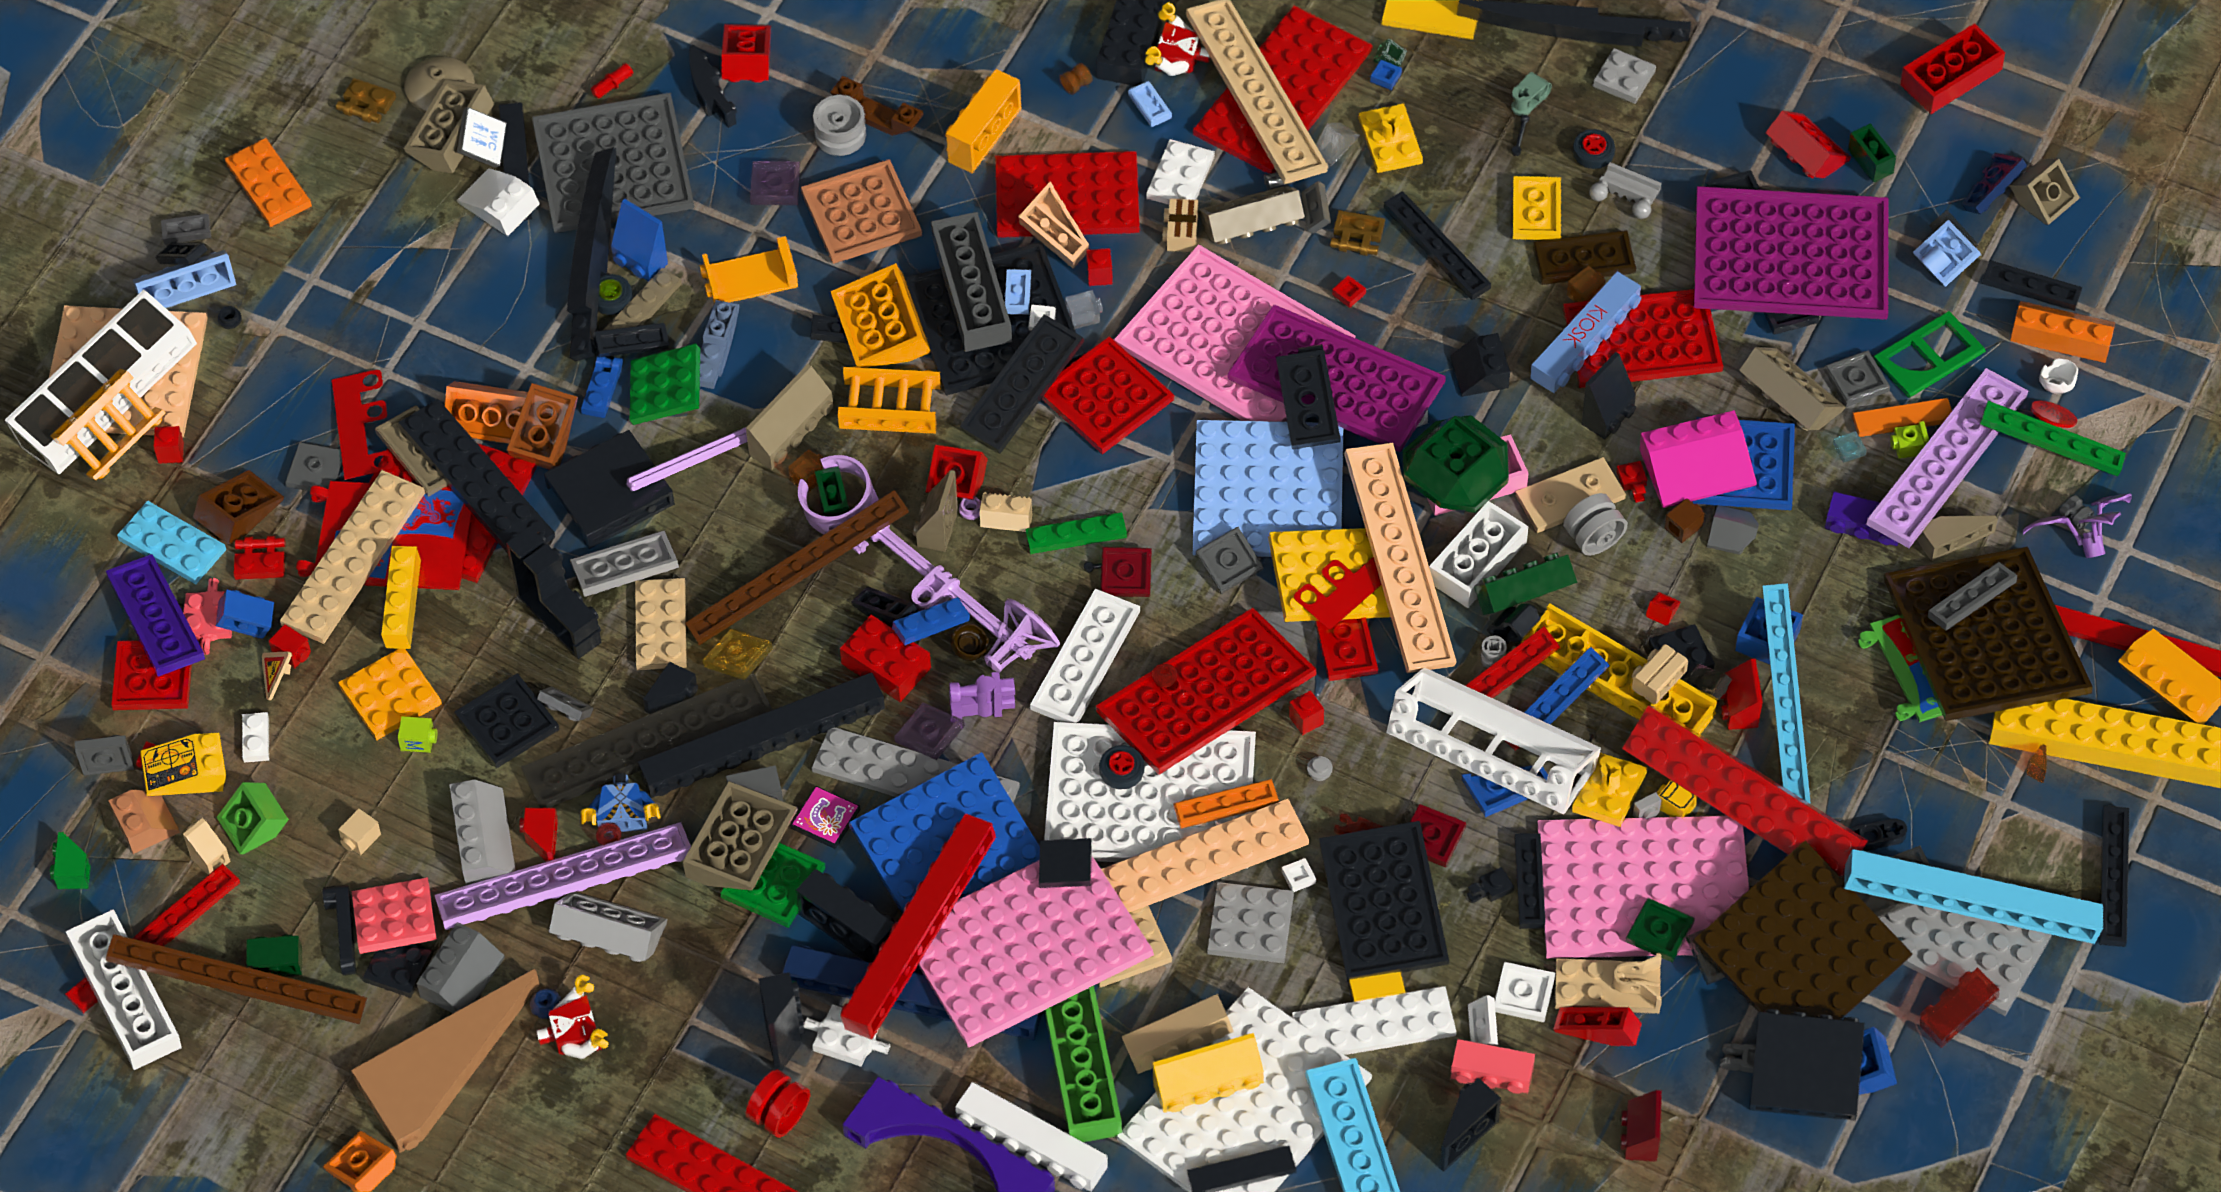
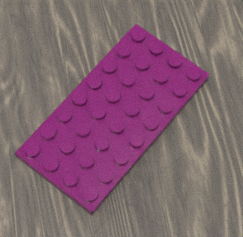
M1274 304L1229 371L1228 380L1283 403L1276 357L1298 354V348L1322 344L1338 426L1379 444L1393 443L1395 451L1401 452L1444 385L1446 376ZM1304 395L1301 401L1305 404H1312L1315 398L1312 395Z

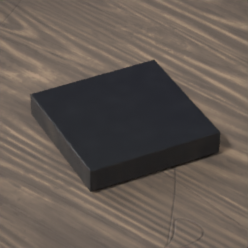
M1092 838L1040 840V888L1091 886Z

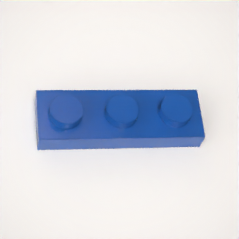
M956 597L893 621L892 628L905 646L968 622L970 614L959 598Z

